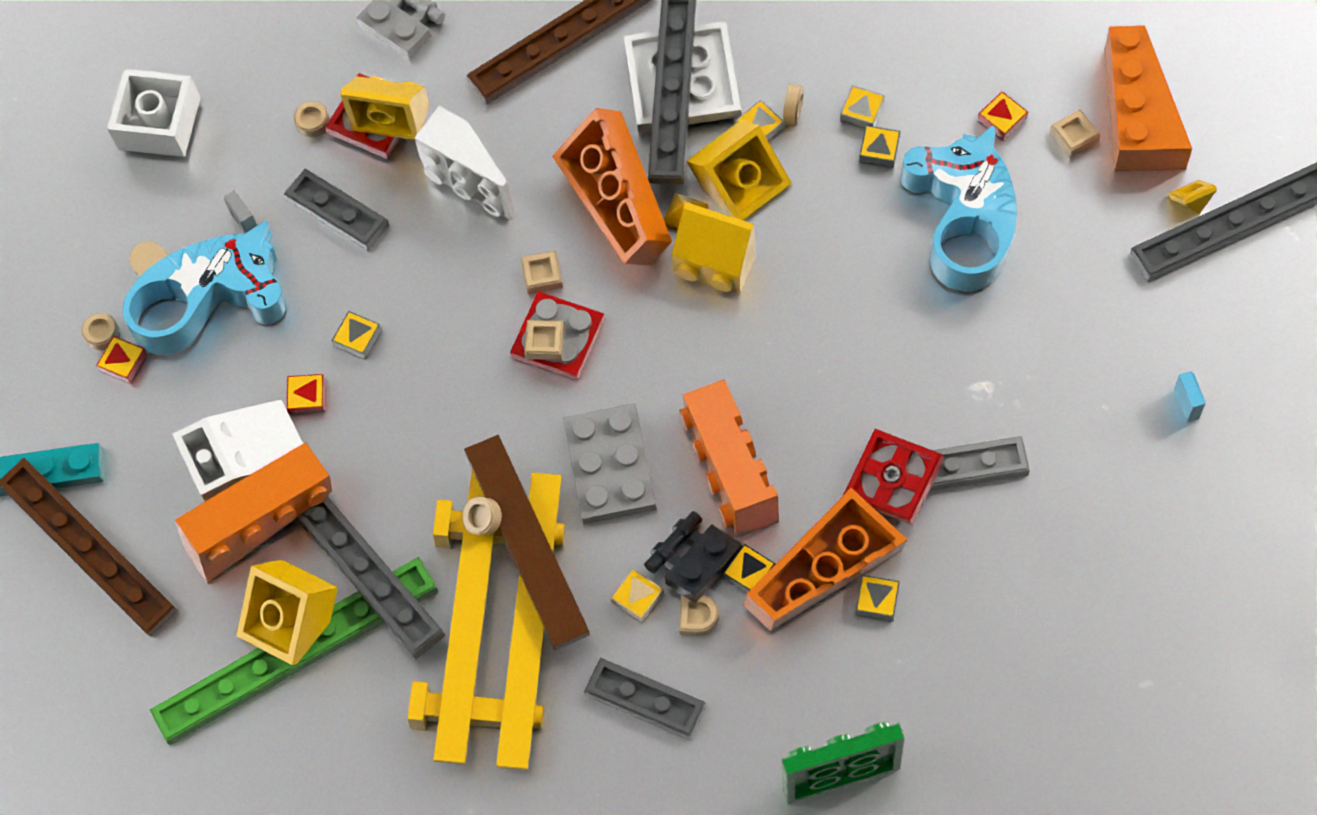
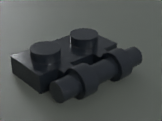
M691 511L685 519H679L673 525V532L664 542H658L652 548L651 556L644 563V566L653 574L662 566L669 569L670 571L665 575V584L696 604L725 571L742 547V543L712 524L703 534L699 533L695 529L703 522V519L697 512ZM683 543H686L690 548L682 557H679L675 554V551Z

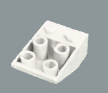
M438 106L415 136L425 175L437 184L443 182L452 187L456 194L463 199L470 200L472 198L481 203L490 214L494 216H500L501 214L512 220L515 212L508 183L468 121Z
M281 399L209 416L172 434L204 501L209 500L303 444Z

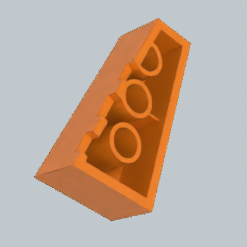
M1145 25L1109 26L1104 50L1114 171L1186 170L1193 148Z
M595 108L552 157L623 263L651 265L672 243L670 234L622 112Z
M723 379L683 394L684 408L679 409V413L685 429H693L697 440L692 441V445L698 461H706L710 472L706 473L705 476L712 495L717 493L720 495L723 505L719 506V512L725 527L732 526L738 538L778 523V494L774 485H769L767 470L762 459L756 461L753 459L757 457L753 440L747 429L741 430L740 428L743 425L742 417L725 380Z
M305 442L175 519L184 550L207 584L296 519L299 514L304 513L312 506L322 503L332 492L330 475Z
M850 488L746 594L743 606L769 631H772L900 553L908 539L857 492Z

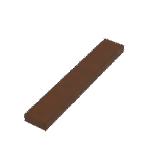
M584 0L466 75L467 80L483 101L489 104L651 0Z
M499 434L464 448L466 458L484 497L495 500L501 509L502 518L498 528L554 651L590 636V631Z
M21 459L0 480V487L147 635L151 637L178 610L27 459Z

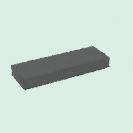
M306 168L284 193L287 201L367 251L371 249L389 226L388 219Z
M601 657L584 690L585 696L688 740H691L706 708V702Z

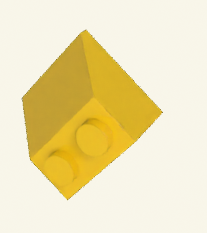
M356 76L340 92L352 130L415 140V136L424 126L430 105L424 86L409 81L403 83L386 81L376 76L369 78Z
M741 120L686 160L703 191L727 216L740 220L746 219L792 184L760 126Z
M685 202L671 255L673 272H676L681 278L688 281L700 280L709 283L712 287L722 292H730L731 290L741 293L756 257L754 224Z
M284 560L252 565L236 636L291 665L298 664L329 625L338 587Z

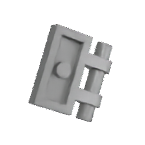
M372 0L356 19L359 26L410 59L431 37L430 29L425 24L429 20L438 25L441 24L445 18V13L438 9L437 4L432 0ZM407 4L416 10L412 16L402 10Z

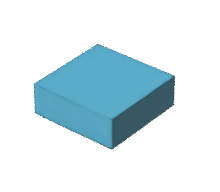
M1192 371L1179 374L1174 392L1186 421L1197 420L1200 418L1206 404Z

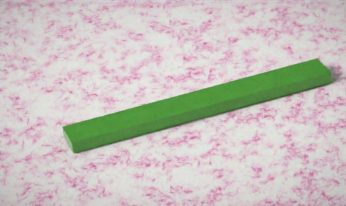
M419 557L392 571L418 602L438 592L436 585ZM357 591L334 604L329 625L298 664L291 665L257 648L151 708L150 712L165 741L171 745L384 622Z

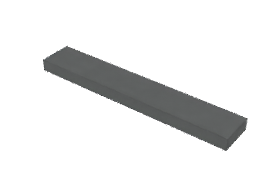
M661 0L648 181L652 184H684L697 0Z
M1317 162L1132 247L1130 254L1146 280L1150 282L1317 204Z
M329 497L322 503L312 506L296 517L299 523L415 660L446 636L441 627Z

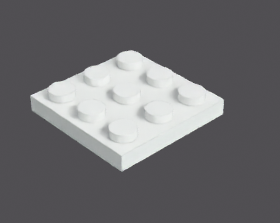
M720 21L695 25L688 125L740 117L742 109L727 22ZM659 31L624 36L638 132L648 131L652 128Z

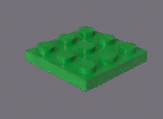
M888 722L877 723L866 728L865 734L850 738L849 734H842L827 740L826 746L811 750L810 746H804L787 753L788 758L781 759L782 786L787 804L900 770L904 745V735L900 724L897 723L889 726Z

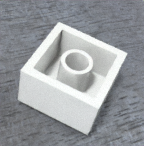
M123 69L107 127L117 149L185 157L201 98L192 77L188 75Z

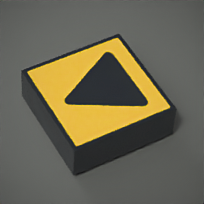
M743 544L723 572V578L748 593L776 563Z

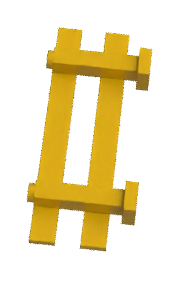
M471 471L468 502L475 497H484L473 471ZM532 472L529 501L552 551H554L556 546H563L565 524L557 523L562 475ZM437 499L433 528L435 547L450 549L452 539L462 540L443 691L442 693H431L428 682L412 681L407 717L410 729L426 730L427 721L438 722L434 762L465 765L470 725L501 728L496 767L528 771L532 731H534V728L542 729L544 706L536 705L544 627L519 574L504 699L475 697L474 692L493 543H506L499 528L488 536L471 534L463 524V511H454L453 501Z

